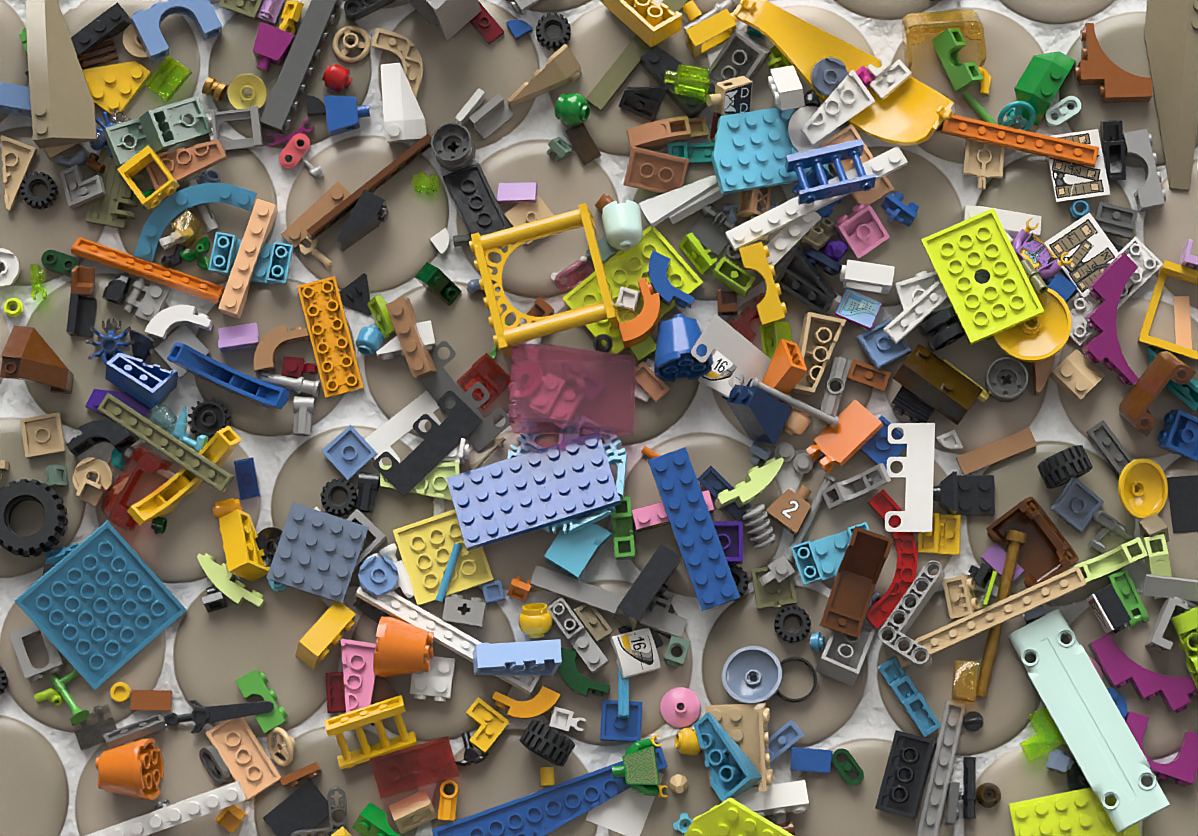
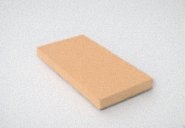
M850 124L819 144L820 148L861 139L854 126ZM865 143L863 155L860 156L862 164L874 158ZM852 159L841 160L845 172L855 168ZM830 163L831 166L833 167V169H834L835 172H836V169H835V167H834V164H833V163ZM884 176L875 181L874 188L868 191L853 192L850 195L856 204L871 205L893 191L894 187L888 178Z
M244 717L225 720L205 732L229 768L235 782L240 781L247 801L280 781L279 778L281 776Z

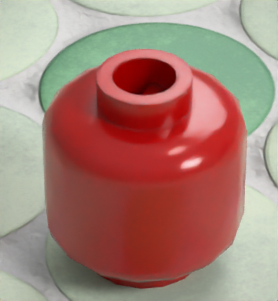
M333 64L331 67L327 66L322 78L325 87L336 92H342L344 88L348 89L352 82V78L349 77V69L337 64Z

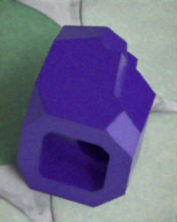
M840 240L828 241L823 253L839 263L847 252L848 246Z

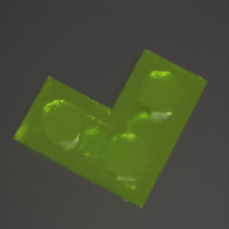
M1046 706L1027 716L1036 735L1019 744L1029 761L1065 742Z

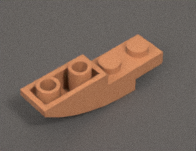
M682 116L633 127L627 130L631 149L632 146L645 148L668 145L669 142L707 138L708 130L705 117L688 119V116Z

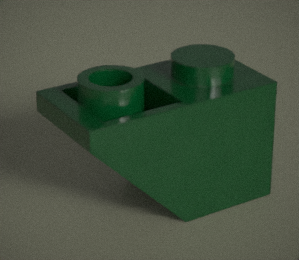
M428 262L425 263L415 276L427 290L448 306L462 292L439 268Z

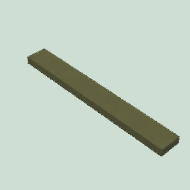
M663 0L662 3L669 6L670 11L680 13L682 7L689 0ZM636 34L586 97L587 102L599 111H602L638 66L640 57L652 47Z
M107 393L97 410L224 494L235 478L113 395Z

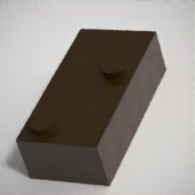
M920 344L916 346L893 377L895 381L956 425L960 423L983 391L982 388Z

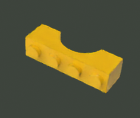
M762 242L739 248L744 269L760 274L766 284V295L756 306L762 326L785 319L784 314L788 312L785 303H781L778 296L782 293L779 283L775 284L773 276H776L773 264L769 265L767 257H770L767 245L763 246Z

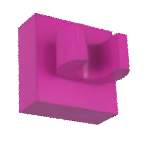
M864 66L855 72L867 89L870 87L869 84L876 79Z

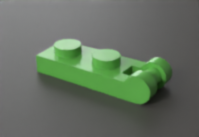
M1124 569L1108 576L1110 584H1112L1132 619L1127 622L1129 627L1133 628L1137 626V623L1149 621L1147 611L1128 570ZM1134 609H1137L1139 612L1136 616H1133L1131 612Z

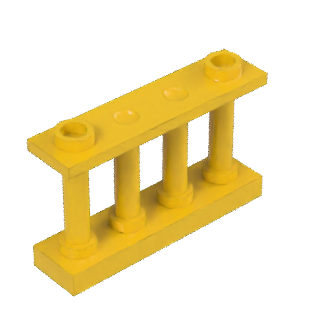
M401 695L324 720L328 737H336L342 755L337 756L340 770L352 768L357 764L418 745L414 731L407 733L401 713L406 712ZM394 717L400 736L388 739L382 719ZM374 723L381 742L369 746L362 726ZM355 729L361 749L350 752L343 732Z

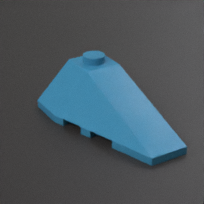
M710 712L706 713L694 724L700 748L703 749L706 759L704 762L711 776V786L722 802L730 797L734 798L746 792L762 779L752 761Z

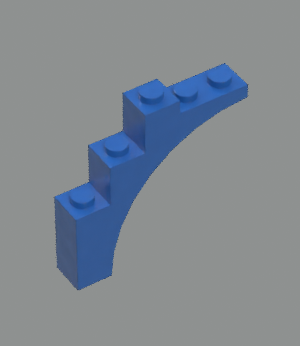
M175 342L167 357V360L202 380L213 382L230 393L241 395L259 406L282 410L288 401L290 391L285 388L266 383L239 372L186 344Z

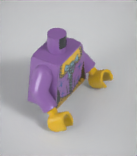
M1030 218L1026 222V228L1022 229L1014 238L1012 246L1020 263L1022 260L1028 259L1035 270L1040 272V277L1048 279L1060 271L1063 265H1070L1073 258L1069 261H1064L1063 258L1068 255V252H1064L1061 255V260L1057 262L1059 258L1033 232L1029 234L1031 230H1035L1039 225L1038 222L1035 227H1030L1029 221L1032 220Z

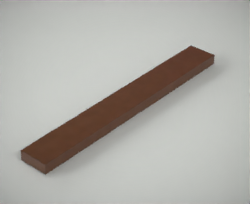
M429 134L425 135L307 229L309 238L315 240L355 207L364 189L374 193L431 147V136Z

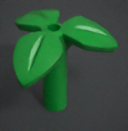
M208 236L199 239L196 243L195 251L190 248L182 250L179 254L180 257L187 262H192L197 258V266L208 270L210 258L203 256V253L208 252L210 249Z

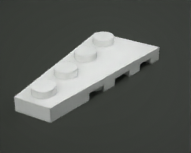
M853 69L801 128L800 131L811 146L875 102Z

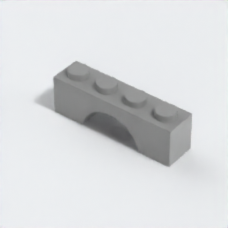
M1147 129L1124 133L1125 157L1138 161L1145 171V182L1134 193L1138 213L1162 208L1166 201V193L1164 190H1161L1160 183L1162 182L1160 171L1156 169L1157 156L1156 153L1152 152L1153 140L1151 134H1148Z

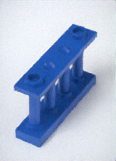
M862 138L786 155L785 168L787 173L796 172L802 188L798 194L799 205L811 204L814 201L857 191H868L874 188L876 175H866L860 159L864 149ZM852 159L859 177L848 180L841 160ZM833 163L840 182L829 184L822 165ZM814 167L821 186L810 188L803 169Z

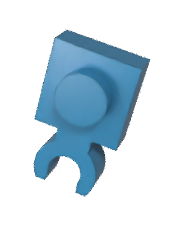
M78 543L71 544L66 548L61 546L45 552L46 564L56 565L75 549Z

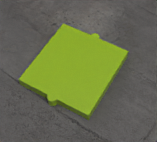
M993 570L982 609L986 608L997 571Z

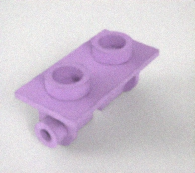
M263 0L257 17L275 24L284 0Z

